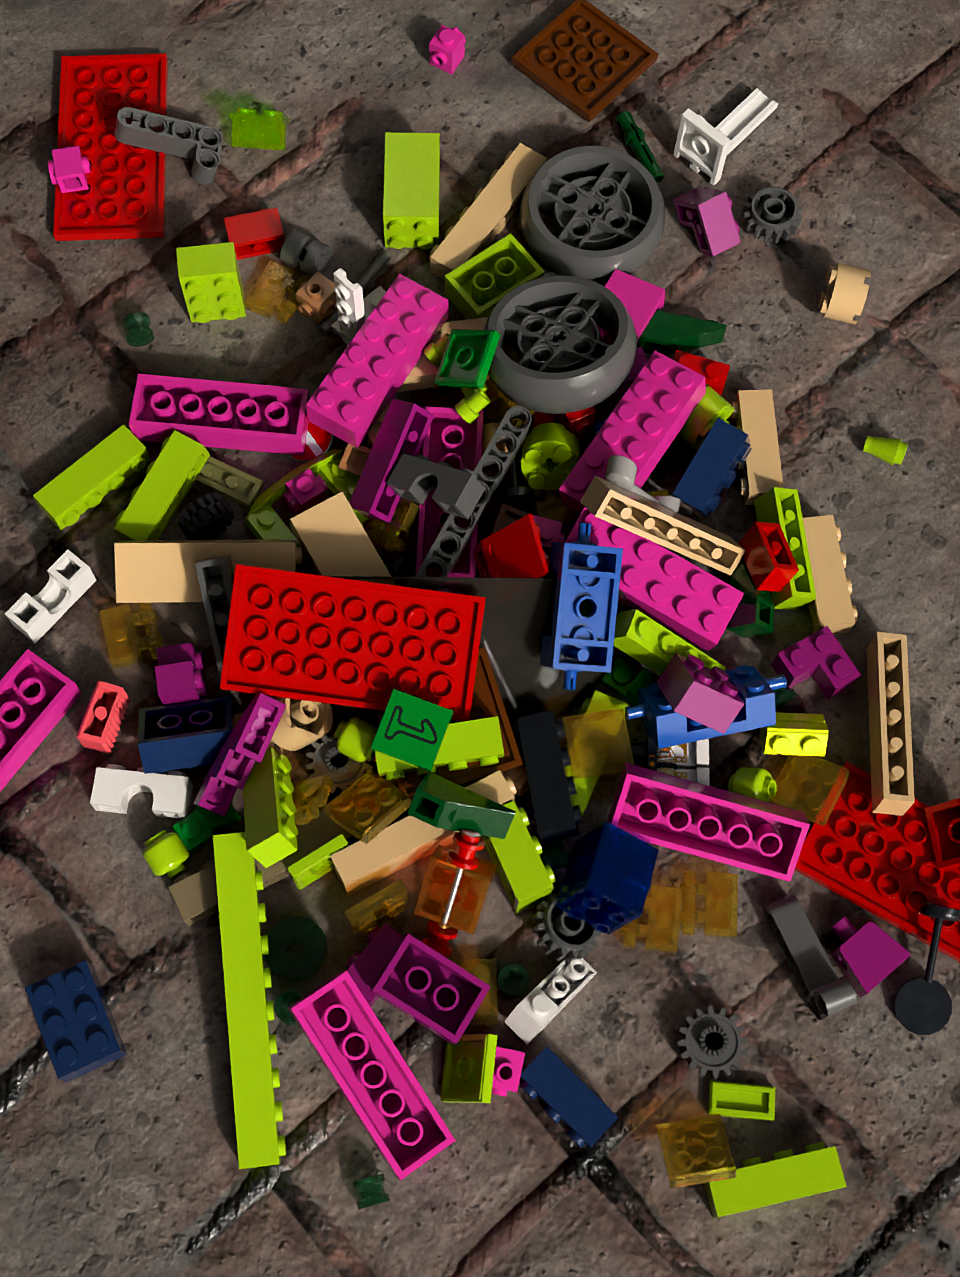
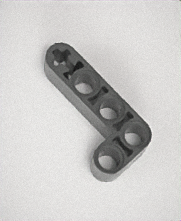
M131 107L121 108L118 111L114 126V136L119 142L192 159L191 173L193 179L205 185L214 181L220 163L222 135L216 128Z
M791 894L764 906V914L816 1018L823 1020L856 1004L857 997L851 983L845 976L838 978L797 897Z

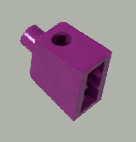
M844 916L831 927L843 942L832 952L833 957L860 998L869 993L911 956L909 951L871 921L857 930Z

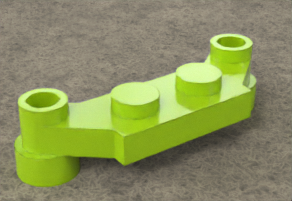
M448 333L443 335L436 343H430L423 350L426 357L436 367L440 366L450 336ZM485 384L483 389L461 388L466 398L457 403L455 409L469 424L479 416L478 412L491 402L485 392L488 389Z

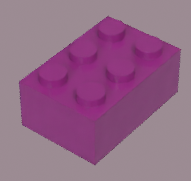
M408 933L399 942L369 992L450 1044H457L491 986Z

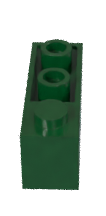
M657 309L638 339L637 347H642L644 353L653 354L654 351H657L666 356L675 354L676 350L684 352L722 343L727 325L720 324L714 320L705 321L692 318L689 315H676Z
M742 557L732 575H729V585L743 592L744 595L726 629L742 638L773 633L774 603L768 591L756 590Z
M429 771L417 787L407 814L436 828L462 832L464 829L476 831L483 836L505 839L516 811Z

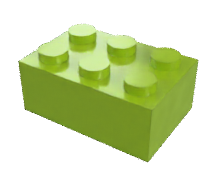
M510 233L446 274L445 295L466 319L489 317L493 308L506 294L526 282L540 278L544 275L545 271Z
M233 242L176 248L178 276L191 323H207L211 320L219 319L235 320L239 317H246L244 290Z
M515 801L503 805L516 811L505 839L481 835V838L485 841V847L514 912L517 914L544 901L552 893L553 883L556 880L549 864L543 865L540 854L543 852L537 837H531L528 832L527 825H529V820L526 812L522 807L518 809Z

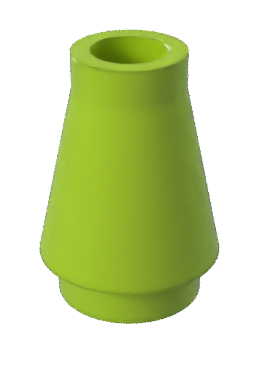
M868 435L863 452L869 453L892 466L894 464L901 465L908 443L902 442L900 438L873 437Z

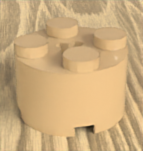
M838 262L835 266L829 265L825 276V282L828 285L826 293L821 292L817 308L820 309L819 312L822 313V317L856 325L858 321L854 316H860L869 289V285L864 284L865 276L871 277V270Z
M269 696L287 705L270 742H274L285 750L297 751L322 738L330 731L333 724V712L330 704Z

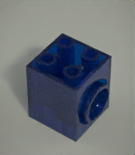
M607 821L603 822L575 842L556 907L565 911L569 917L580 919L592 925L600 933H613L642 915L646 896L651 887L652 874L659 849Z

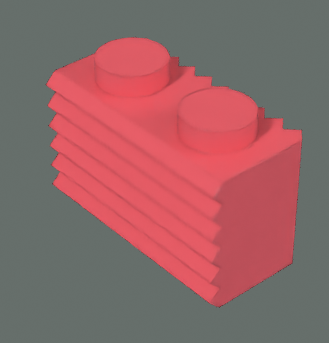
M97 681L76 736L83 747L106 754L112 753L111 748L115 747L113 743L117 741L115 737L119 736L117 732L121 730L119 726L123 725L122 720L125 719L126 709L129 708L128 704L131 703L123 687Z

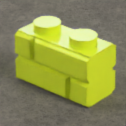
M776 712V725L760 728L759 739L763 754L777 755L779 753L781 755L825 757L829 730L823 714Z

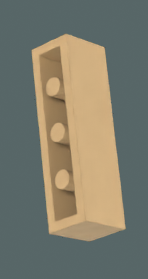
M772 389L738 390L735 401H731V405L734 408L731 418H735L737 429L749 435L750 448H752L744 463L738 462L736 466L737 469H741L742 478H739L738 488L739 494L744 495L745 505H755L754 500L773 487L784 488Z
M833 515L803 518L817 597L808 603L813 633L828 626L833 635L849 633L857 622L858 613L856 606L852 605L850 599L852 584L850 578H846L844 570L846 568V555L844 551L840 550V527L835 525Z

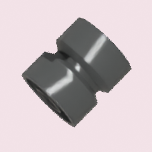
M296 229L286 238L281 249L280 260L295 269L300 267L302 273L312 277L317 271L322 274L326 269L331 257V247L318 240L312 241L309 235Z

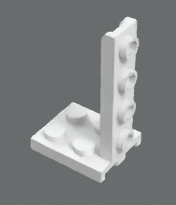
M756 88L715 128L706 122L701 115L694 113L688 108L681 116L673 155L676 158L681 155L691 162L690 168L696 173L704 172L711 178L710 183L714 186L721 179L726 156L777 108L778 103L768 98L761 90Z
M339 268L333 273L338 320L331 327L332 332L338 334L348 346L386 291L379 286L363 299L362 287L358 283H351L347 279L346 272Z

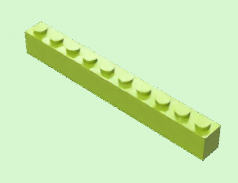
M245 832L213 835L239 1169L278 1165L281 1162L280 1156L286 1155L285 1135H278L277 1122L283 1121L282 1101H276L275 1088L280 1087L279 1067L273 1068L272 1054H278L276 1034H270L269 1021L275 1020L273 1000L267 1001L266 988L272 987L271 969L264 968L263 955L269 954L268 935H262L261 922H266L265 903H259L258 890H264L262 871H256L255 858L246 849Z

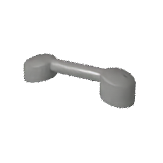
M614 455L608 459L605 473L606 481L672 511L679 512L681 502L679 498L671 496L652 497L634 484L637 466L631 459L620 455Z

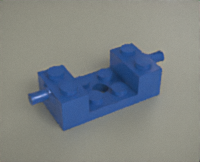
M579 523L577 541L551 543L549 573L557 574L552 633L551 635L543 634L540 665L564 670L563 689L576 690L577 672L611 673L623 548L598 546L590 542L592 524ZM588 599L592 604V611L588 616L584 617L580 614L579 606L583 600Z
M743 665L736 667L734 670L725 671L729 675V682L739 690L737 694L744 702V706L725 734L674 712L657 683L639 688V705L625 707V714L628 720L640 717L642 724L658 749L776 725L775 692L773 690L786 688L787 683L784 675L768 679L762 677L754 666Z

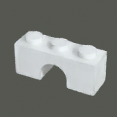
M68 549L47 570L49 580L42 591L32 597L25 592L5 613L11 624L34 644L96 581L90 567Z
M108 764L106 768H96L90 804L96 811L127 814L130 799L139 792H149L153 794L152 811L156 817L182 820L189 813L193 783L189 777H186L185 773L179 771H168L167 775L157 773L144 774L143 768H137V771L125 770L123 766Z

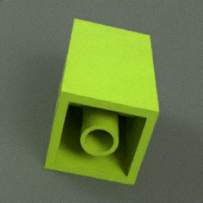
M385 132L383 200L385 247L395 249L434 248V246L439 245L440 133Z

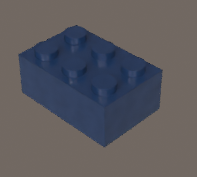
M717 418L672 495L679 498L682 504L705 517L709 512L714 514L722 500L719 494L724 487L729 488L737 475L735 473L736 470H734L738 462L744 463L752 450L750 448L749 435Z
M231 696L139 709L138 748L144 774L164 773L169 770L182 768L192 769L198 766L213 764L235 727Z
M85 960L25 987L59 1080L67 1083L128 1055L95 968L88 961Z

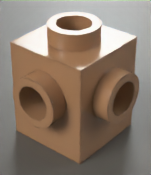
M317 271L297 289L296 298L299 312L308 319L311 317L318 323L325 317L332 315L336 309L337 302L334 291L335 284Z

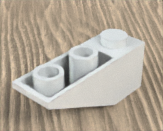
M566 958L515 1007L504 1022L528 1045L597 972L583 958H576L571 962H568Z

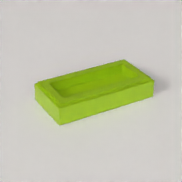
M709 1081L708 1115L774 1121L776 1087Z

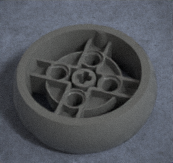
M603 146L576 147L548 159L530 178L520 203L519 216L522 234L529 250L537 261L547 270L555 272L558 276L581 277L598 284L607 283L615 269L631 275L641 268L654 254L665 228V204L660 188L652 174L640 162L628 154ZM628 195L640 207L645 221L633 216ZM539 208L552 214L558 238L544 225L539 215Z
M575 276L543 277L516 287L497 303L484 327V330H495L501 334L488 371L491 381L512 402L526 409L547 414H566L581 411L608 398L622 385L629 374L637 348L634 323L623 302L606 287L594 281ZM598 326L610 334L615 341L614 344L609 345L602 342ZM507 343L516 346V352L520 360L518 364L504 353L503 350Z

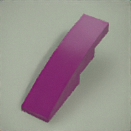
M260 692L257 693L220 750L194 804L225 817L237 788L243 790L255 761L261 763L287 705Z

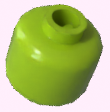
M353 717L347 723L342 721L334 735L338 739V751L357 762H364L366 759L372 760L375 757V751L371 750V746L373 744V736L376 735L378 727L360 717Z
M741 767L730 777L728 791L770 803L771 799L776 795L777 785L770 772L766 769Z
M163 830L144 842L146 848L143 849L142 856L155 876H162L167 873L169 878L186 868L183 862L188 859L189 851L176 832L167 833L166 830Z

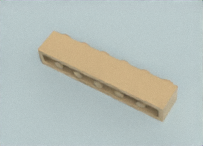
M522 143L514 151H509L502 167L499 170H494L487 186L479 189L472 205L464 208L457 224L450 226L442 243L434 246L429 255L431 273L445 280L446 274L490 247L520 208L526 185L537 169L547 161L545 156Z
M594 476L580 501L595 517L730 576L746 552L730 536L597 476Z
M877 632L866 648L872 813L903 816L915 802L907 635Z

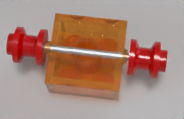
M463 829L462 832H456L453 836V842L457 844L456 850L438 844L430 857L414 914L430 919L426 928L431 936L423 939L422 942L446 958L450 957L453 951L452 946L448 942L450 939L457 937L458 929L474 935L481 921L498 864L475 856L476 851L483 850L485 841L476 831Z

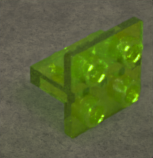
M236 108V113H229V118L232 119V147L286 150L287 123H290V118L283 117L282 111L263 110V115H257L256 109Z

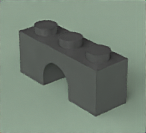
M403 453L387 481V485L400 498L423 505L429 493L435 490L432 499L444 512L465 519H469L485 490L477 480V474L467 468L458 470L443 461L438 463L431 462L420 454L411 456Z

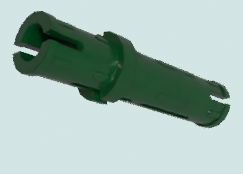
M630 111L620 113L616 117V123L625 136V144L631 147L638 162L652 174L658 184L664 179L665 174L662 172L644 139L645 133L641 128H638Z

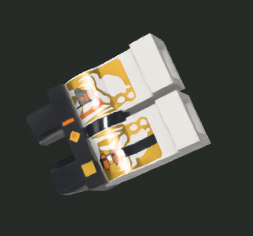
M647 737L645 743L629 744L628 762L643 763V768L709 786V768H707L709 765V739L658 749L651 737Z

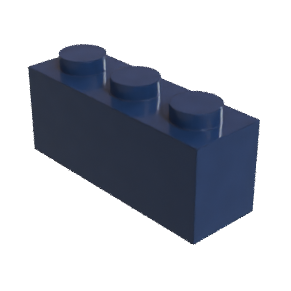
M547 1046L521 1073L520 1080L522 1083L519 1087L532 1100L538 1097L546 1105L543 1109L546 1115L556 1124L561 1120L570 1129L566 1133L568 1137L580 1148L584 1144L591 1148L618 1119V1116Z

